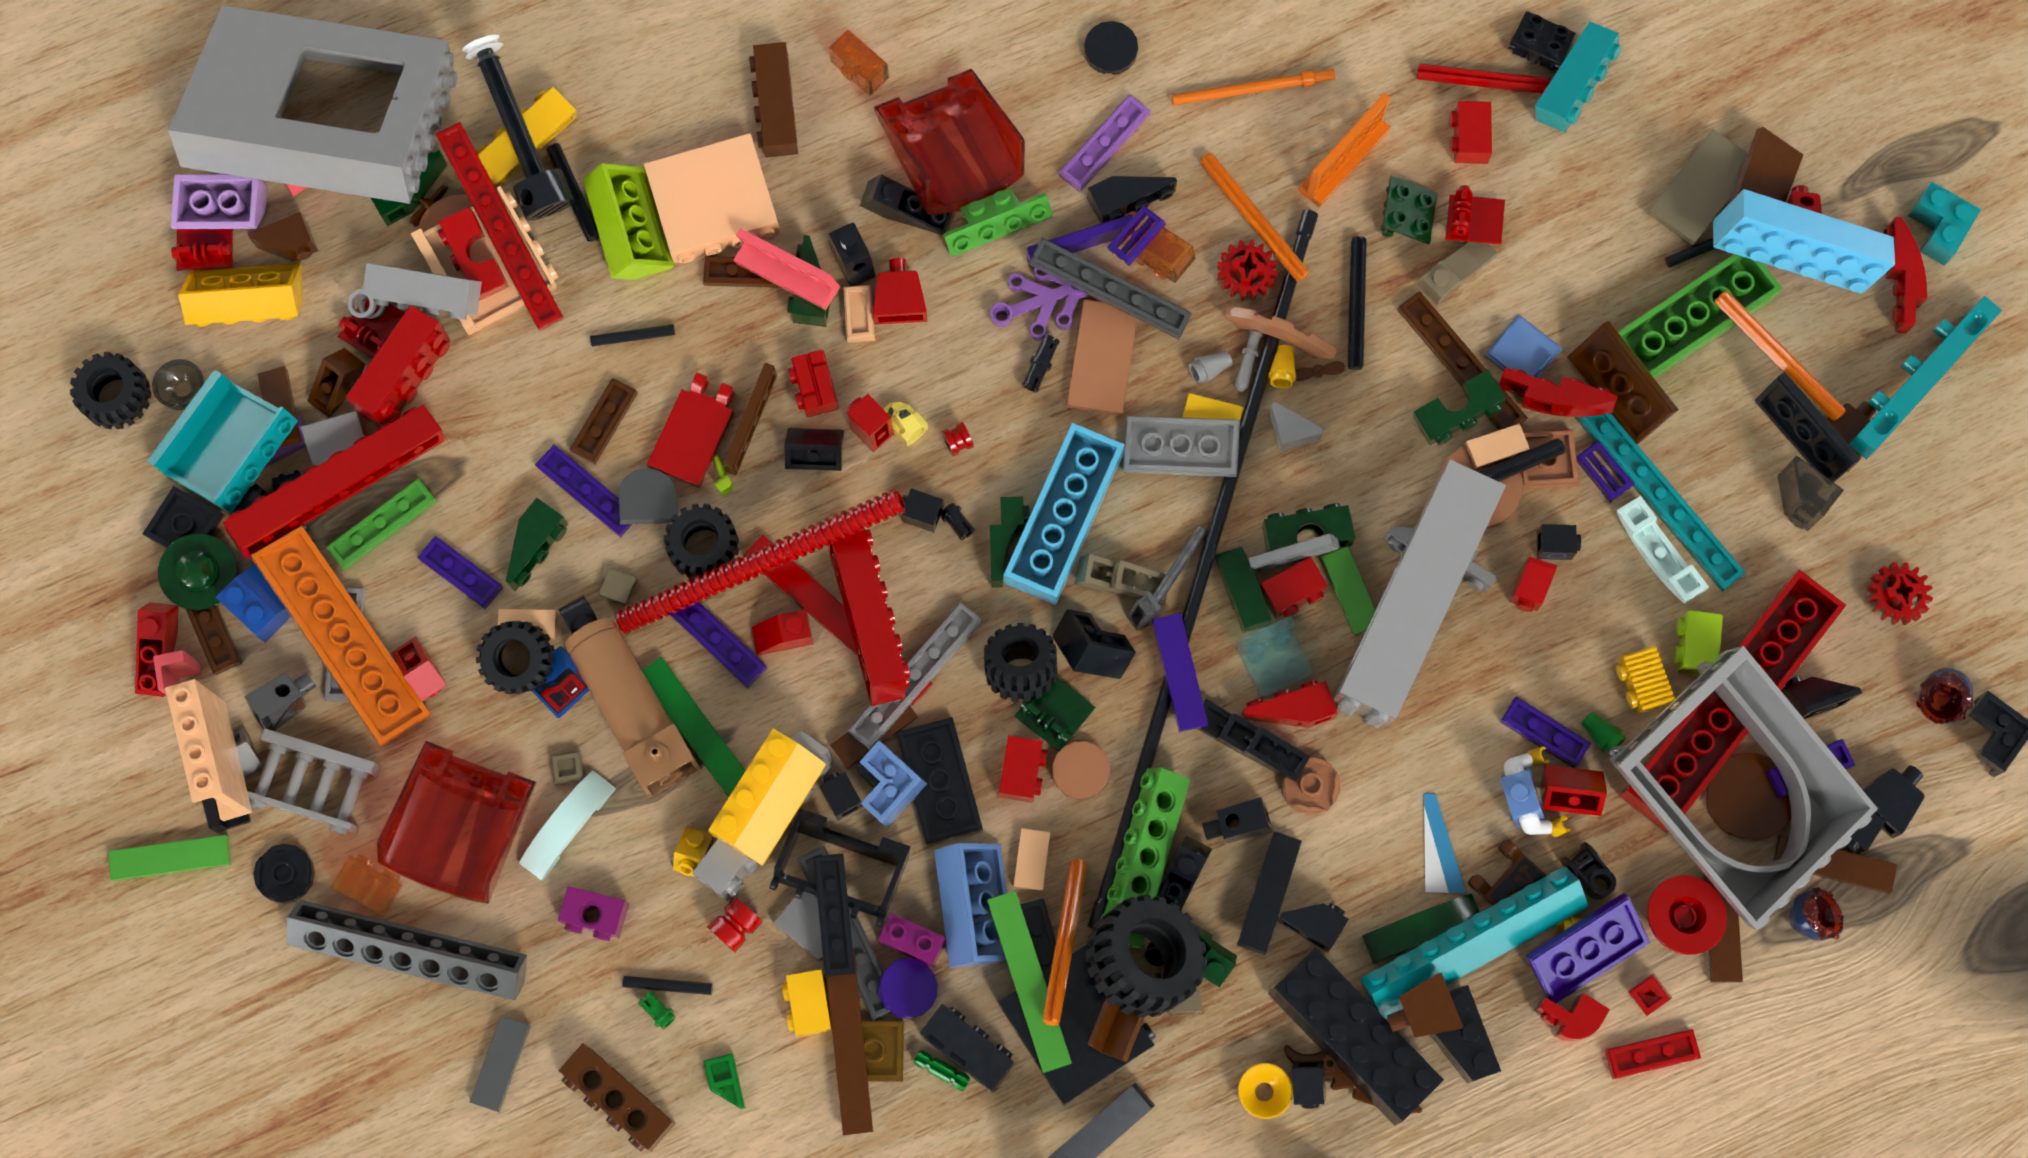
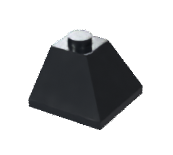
M1801 676L1790 679L1781 690L1804 720L1843 706L1862 694L1859 687L1816 677L1803 680Z

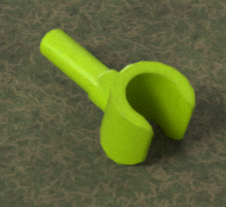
M714 456L713 460L720 479L713 483L719 493L724 496L732 491L734 486L724 470L720 456Z

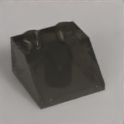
M1797 455L1778 474L1784 514L1789 517L1790 522L1794 526L1807 531L1825 516L1844 491Z

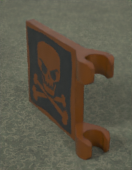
M1511 840L1503 841L1499 845L1498 850L1513 863L1492 887L1478 874L1468 880V885L1483 896L1492 906L1500 900L1508 898L1524 889L1527 885L1533 884L1547 876Z

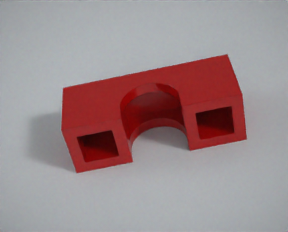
M470 207L438 221L442 228L438 230V234L445 246L450 245L454 253L450 256V259L456 271L462 270L465 279L482 282L479 301L509 287L498 262L494 258L477 263L472 261L470 257L472 244L485 237Z

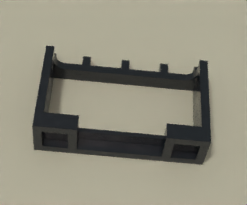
M799 808L774 867V876L769 889L775 891L779 883L797 889L794 898L801 899L804 892L817 896L816 884L784 873V870L800 833L896 866L880 906L848 896V906L853 908L850 917L856 919L859 911L878 917L876 926L882 928L909 860L911 846L885 837L882 838L879 846L827 829V817Z

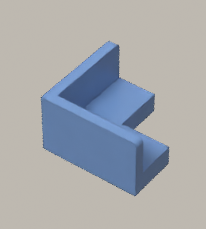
M878 741L860 761L880 781L862 801L861 805L882 824L889 827L928 783L881 741Z

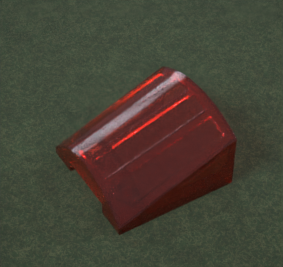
M972 69L947 78L948 86L905 103L897 97L874 106V112L926 214H944L959 211L961 207L969 205L971 202L1005 190L1024 175L1025 140Z
M425 741L377 840L378 863L431 889L462 899L489 904L534 791L536 781L509 771L507 775L453 756V751Z

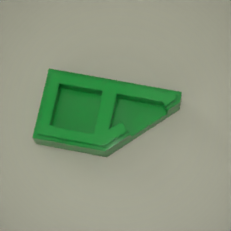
M731 1053L704 1060L710 1091L736 1107L745 1109L734 1054Z

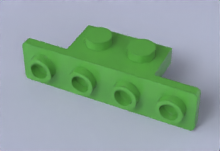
M1011 188L998 191L991 196L961 207V214L966 224L944 233V238L951 257L1052 217L1048 196L1046 193H1042L1019 202Z

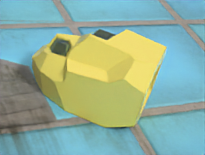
M893 402L884 408L892 419L894 434L906 446L913 444L929 429L928 423L908 404Z

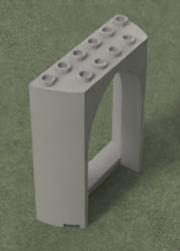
M1740 646L1720 653V657L1714 663H1707L1706 661L1700 663L1696 669L1701 675L1628 745L1613 746L1609 750V754L1612 756L1609 760L1750 928L1756 930L1764 927L1770 921L1769 916L1775 910L1787 905L1791 900L1790 896L1797 889L1806 886L1811 880L1810 876L1817 869L1826 866L1832 859L1831 855L1837 849L1846 846L1852 839L1851 835L1857 829H1861L1869 824L1872 820L1871 816L1878 808L1744 646ZM1714 690L1772 759L1789 791L1791 805L1789 840L1782 857L1773 862L1762 865H1747L1737 862L1716 850L1699 833L1640 762Z

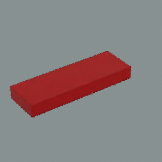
M1693 1029L1604 1050L1612 1079L1701 1059Z

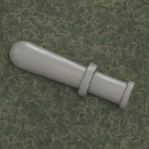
M1249 331L1247 346L1242 350L1244 356L1235 381V387L1240 392L1247 390L1249 387L1254 360L1259 355L1257 348L1263 334L1258 331Z

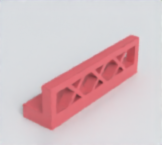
M741 228L738 230L736 236L743 245L734 258L737 265L824 310L827 309L840 288L839 284L829 273Z

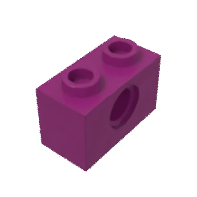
M568 886L558 921L565 924L564 930L581 934L584 929L594 932V938L610 941L611 937H620L629 904L625 900ZM598 908L600 911L599 918L595 922H587L586 913L588 910Z
M890 913L878 941L883 946L912 959H917L934 968L946 939L942 935Z

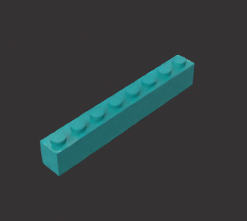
M1564 866L1537 882L1527 885L1524 889L1508 898L1500 900L1488 909L1475 914L1457 926L1449 928L1446 932L1424 942L1408 953L1398 956L1395 960L1379 969L1371 971L1368 975L1359 979L1369 1003L1387 1019L1386 1015L1403 1009L1399 996L1436 974L1442 972L1446 985L1586 909L1589 905L1580 880Z

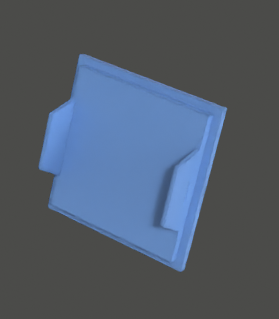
M1518 315L1484 356L1503 371L1505 367L1510 369L1517 368L1525 371L1532 377L1539 378L1563 348L1521 315Z

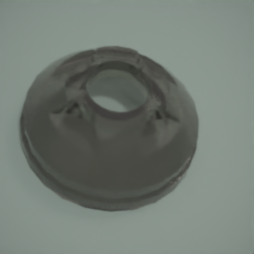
M184 359L171 360L163 364L155 373L152 381V390L156 399L165 407L173 410H185L205 383V378L198 366L191 361ZM189 383L191 385L190 393L184 397L177 396L176 389L178 385Z

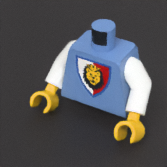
M1546 747L1531 749L1525 754L1508 759L1504 763L1505 774L1501 775L1500 779L1512 819L1517 829L1522 828L1523 832L1529 835L1551 833L1554 837H1559L1571 831L1570 828H1565L1562 823L1568 819L1565 815L1551 821L1546 820L1530 769L1531 766L1536 767L1549 763V759L1544 760L1542 757V750H1545Z

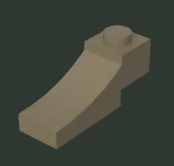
M1467 242L1452 255L1438 262L1422 276L1418 286L1438 305L1495 258L1497 252L1488 243Z
M1087 554L1080 557L1075 584L1098 592L1104 591L1141 599L1149 591L1153 595L1166 574L1123 560L1112 561L1093 554ZM1167 594L1160 605L1166 603Z

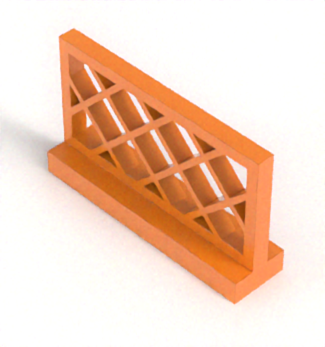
M1384 93L1299 186L1298 191L1319 208L1390 131L1391 126L1384 121L1391 97Z

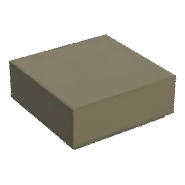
M609 568L599 596L627 606L637 583V578Z
M580 751L551 755L554 784L556 786L581 782L585 778Z

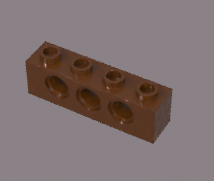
M584 1043L579 1046L558 1070L564 1075L561 1081L573 1092L577 1089L582 1091L586 1095L583 1101L596 1112L601 1108L608 1115L606 1121L618 1132L623 1128L629 1133L631 1137L628 1141L641 1152L644 1148L652 1152L676 1124ZM596 1071L600 1075V1082L596 1087L589 1088L586 1084V1078L589 1073ZM619 1091L622 1094V1103L616 1108H611L608 1103L609 1095L612 1092ZM636 1111H642L645 1116V1121L639 1128H634L630 1123V1118Z

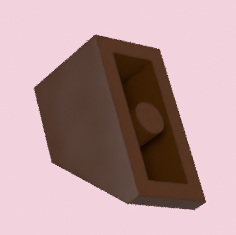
M300 212L247 233L258 249L292 262L295 260H305L312 253L318 251L308 223Z
M345 348L324 357L307 402L327 417L332 416L346 400L345 397L363 373L366 364Z

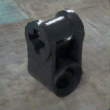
M1583 842L1580 844L1581 848L1570 857L1562 858L1561 863L1563 867L1566 866L1580 880L1581 886L1588 896L1596 900H1602L1615 889L1616 878L1600 859L1594 848L1587 842ZM1582 858H1585L1584 861H1582L1580 864H1577V862H1579ZM1594 878H1602L1607 884V890H1598L1594 886Z

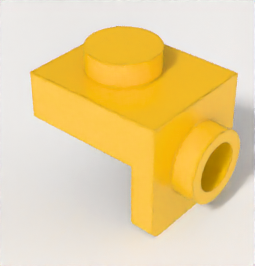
M686 826L674 852L673 870L687 876H694L692 872L710 850L714 836L709 832Z

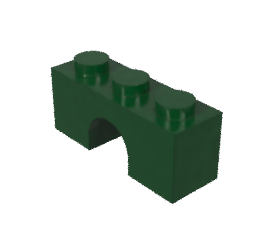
M1489 369L1463 383V391L1469 400L1468 405L1463 410L1457 412L1449 411L1443 406L1440 399L1436 398L1413 411V418L1430 446L1434 443L1442 445L1453 438L1452 433L1459 429H1462L1463 432L1478 424L1477 419L1484 415H1487L1488 418L1503 410L1502 405L1505 404L1506 398Z
M1340 503L1328 504L1322 510L1313 511L1312 508H1303L1297 510L1296 514L1284 515L1282 512L1268 515L1262 524L1266 552L1297 544V535L1305 530L1314 531L1319 536L1332 534L1338 538L1340 547L1350 546L1355 540L1349 505L1340 506Z

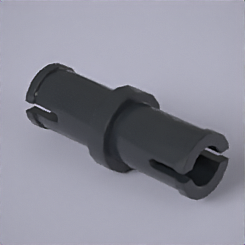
M1043 334L1035 356H1031L1029 361L1031 366L1024 382H1022V387L1027 388L1028 386L1027 390L1035 393L1039 391L1046 371H1050L1052 367L1050 362L1060 341L1057 338L1053 340L1054 337L1051 335Z

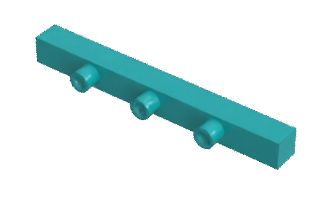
M1984 296L1956 327L1944 318L1933 330L1943 341L1924 362L1920 361L1913 354L1908 357L1900 367L1911 376L1891 398L1881 390H1878L1867 402L1878 413L1849 445L1867 460L2000 314L2002 309Z

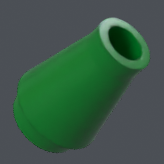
M1591 712L1581 723L1602 752L1606 751L1609 754V750L1613 746H1620L1626 739L1621 734V729L1602 719L1594 712Z

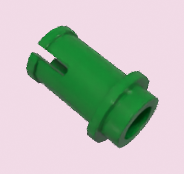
M652 991L643 996L646 1000L641 999L638 1002V1005L655 1021L654 1025L661 1027L663 1030L670 1026L676 1018L673 1014L674 1010L672 1008L668 1009Z

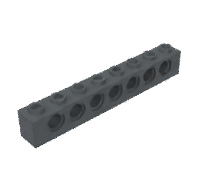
M298 900L287 917V945L511 1000H516L525 983L527 954L303 900Z

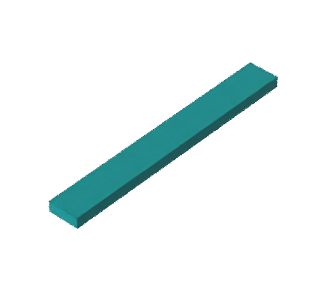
M1611 413L1598 416L1575 417L1595 442L1599 441L1634 483V489L1722 592L1746 574L1744 569Z

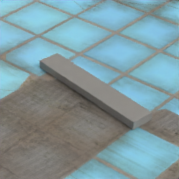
M960 602L907 662L910 677L908 678L909 688H906L905 699L871 706L870 704L847 732L870 751L908 706L912 704L927 684L934 679L983 623V619Z

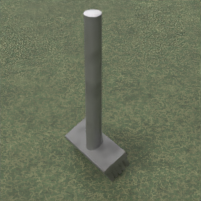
M1198 526L1153 595L1149 591L1134 604L1127 617L1136 631L1145 626H1150L1152 620L1156 618L1162 609L1160 603L1207 534L1203 527Z

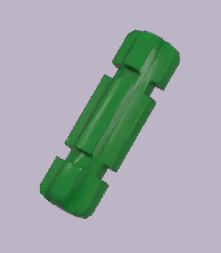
M920 1050L914 1059L916 1066L923 1070L925 1068L928 1069V1073L948 1084L951 1082L952 1086L960 1091H964L970 1081L968 1075L956 1072L955 1068L936 1057L934 1059L931 1058V1055L923 1050Z

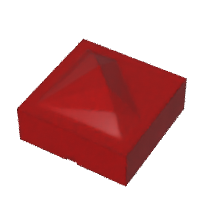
M1654 973L1628 991L1646 1016L1672 999Z

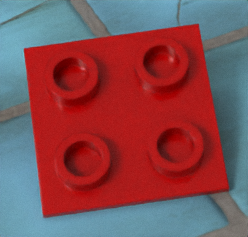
M1461 185L1456 190L1455 195H1449L1445 240L1501 245L1505 199L1473 197L1470 187Z
M177 229V245L171 248L172 258H176V270L233 268V229Z
M368 298L365 301L366 311L369 309L370 306ZM389 304V306H386L385 313L377 319L358 318L354 315L349 318L343 317L339 323L342 331L337 337L374 358L405 312ZM376 305L373 314L378 312L380 305Z

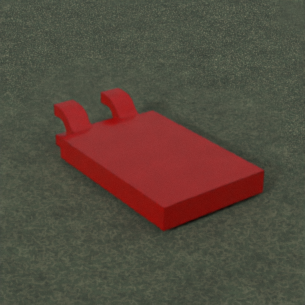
M696 372L690 392L681 389L647 462V466L700 488L734 415V411L728 408L735 392L732 391V386L722 383L717 398L704 394L709 381H707V376Z

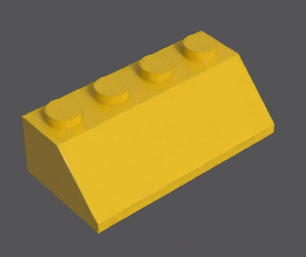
M291 263L190 271L178 294L185 325L195 324L198 327H203L219 322L230 325L245 320L263 322L272 318L290 320L298 317L303 305L302 264Z
M773 728L708 831L715 838L763 866L826 767V764L799 743Z

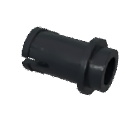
M951 503L941 511L942 521L948 522L959 539L964 540V536L968 538L975 531V528L972 527L961 513L962 508Z

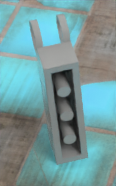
M366 263L363 290H356L349 296L348 308L355 317L377 319L385 313L386 306H389L390 301L398 303L397 308L408 310L410 305L413 307L420 306L424 307L423 313L440 315L441 310L449 311V317L466 320L467 314L477 315L482 282ZM360 294L362 295L359 299L358 307L361 313L354 306L355 299ZM368 298L370 306L369 309L366 311L365 301ZM376 305H380L378 312L373 314Z

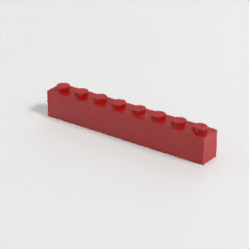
M424 404L417 408H410L402 417L394 422L383 424L372 435L359 438L350 448L335 452L326 462L319 466L315 465L308 468L299 478L284 482L279 486L278 490L268 496L263 495L257 498L253 505L248 508L233 512L223 522L225 529L244 558L248 559L257 551L300 526L307 524L443 443L442 429Z

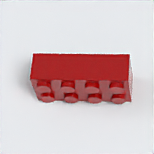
M410 305L345 397L360 416L378 427L387 422H394L401 417V411L404 406L415 398L418 386L432 374L433 365L437 359L443 357L449 349V342L451 340L441 324Z

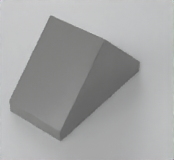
M1275 401L1271 406L1269 416L1280 451L1319 442L1324 431L1322 427Z

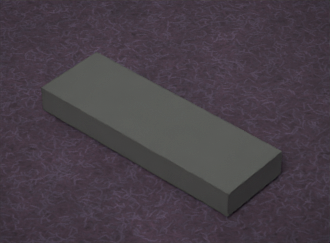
M501 1016L470 1103L500 1112L528 1036L530 1025Z

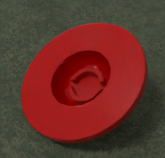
M1675 876L1658 885L1650 896L1647 906L1649 926L1657 940L1669 950L1683 955H1698L1712 949L1723 937L1727 926L1726 907L1720 894L1706 881L1694 876Z

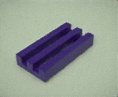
M1143 205L1107 248L1130 266L1163 229L1166 223ZM1146 216H1148L1149 218L1143 223V225L1139 229H1137L1133 233L1129 241L1122 247V249H1118L1119 246L1126 240V238L1133 232V230L1140 224V222Z
M1599 440L1576 456L1577 463L1610 503L1633 487L1634 483ZM1593 451H1596L1600 455L1604 462L1609 466L1613 473L1622 482L1623 486L1620 487V485L1611 476L1610 472L1606 469V467L1602 465L1598 458L1593 454ZM1585 457H1587L1590 460V462L1595 466V468L1599 471V473L1603 476V478L1608 482V484L1612 487V489L1615 492H1613L1610 489V487L1605 483V481L1601 478V476L1597 473V471L1592 467V465L1588 462V460Z

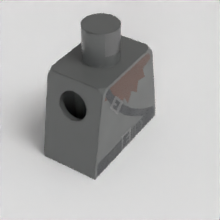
M284 673L246 695L245 700L251 713L262 728L275 731L305 709L306 703L303 695L314 689L316 685L307 673L293 682Z

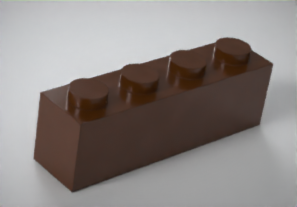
M786 42L753 45L754 56H749L751 73L756 72L757 81H752L753 97H758L759 106H754L756 123H761L762 130L757 132L758 148H764L766 158L798 154Z

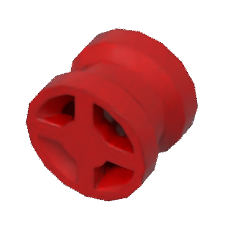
M963 422L958 423L952 430L945 429L941 431L953 457L958 455L960 450L964 448L969 450L974 447L970 434Z

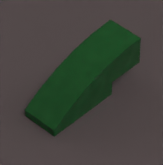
M1239 547L1216 554L1215 559L1242 633L1270 625L1272 621L1271 615L1243 548Z

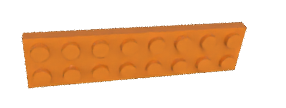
M303 526L251 555L252 560L380 747L430 717L431 713L404 678L398 665Z

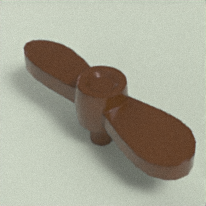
M446 185L440 186L430 199H424L423 197L419 199L422 207L410 218L411 225L414 227L419 226L422 216L427 209L440 200L447 192L448 187Z
M1335 361L1324 366L1318 364L1313 368H1299L1295 370L1296 380L1302 381L1313 376L1321 378L1323 375H1338L1344 372L1345 365L1343 362Z

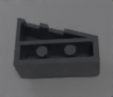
M1469 985L1449 991L1463 1028L1429 1036L1438 1044L1444 1052L1443 1054L1466 1083L1501 1072Z
M941 1004L920 1031L921 1037L993 1093L1014 1065V1061L1010 1059L1013 1054L1001 1044H998L997 1047L987 1040L989 1035L977 1025L973 1028L964 1022L966 1017L954 1007L948 1009L945 1005Z

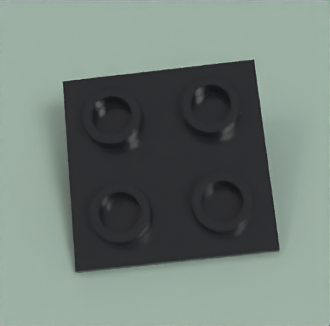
M1526 11L1508 49L1512 50V54L1525 58L1527 52L1530 51L1527 58L1528 61H1530L1534 53L1538 55L1534 64H1537L1540 57H1543L1540 66L1550 71L1553 69L1558 71L1576 33L1565 26L1557 25L1543 19L1540 15Z

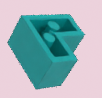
M1931 181L1920 194L1908 215L1910 218L1932 229L1920 252L1945 266L1956 254L1981 209Z

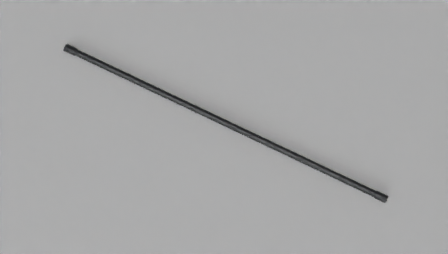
M1312 210L1302 211L1292 249L1302 263L1318 219V213ZM1287 269L1272 317L1276 316L1286 320L1297 281ZM1266 335L1240 422L1237 477L1223 478L1182 614L1188 643L1266 388L1268 374L1280 339L1270 335ZM1165 674L1099 894L1094 902L1087 927L1091 929L1105 913L1108 902V890L1113 885L1116 875V863L1121 857L1125 845L1124 836L1130 828L1132 821V809L1140 794L1141 778L1147 768H1152L1171 705Z

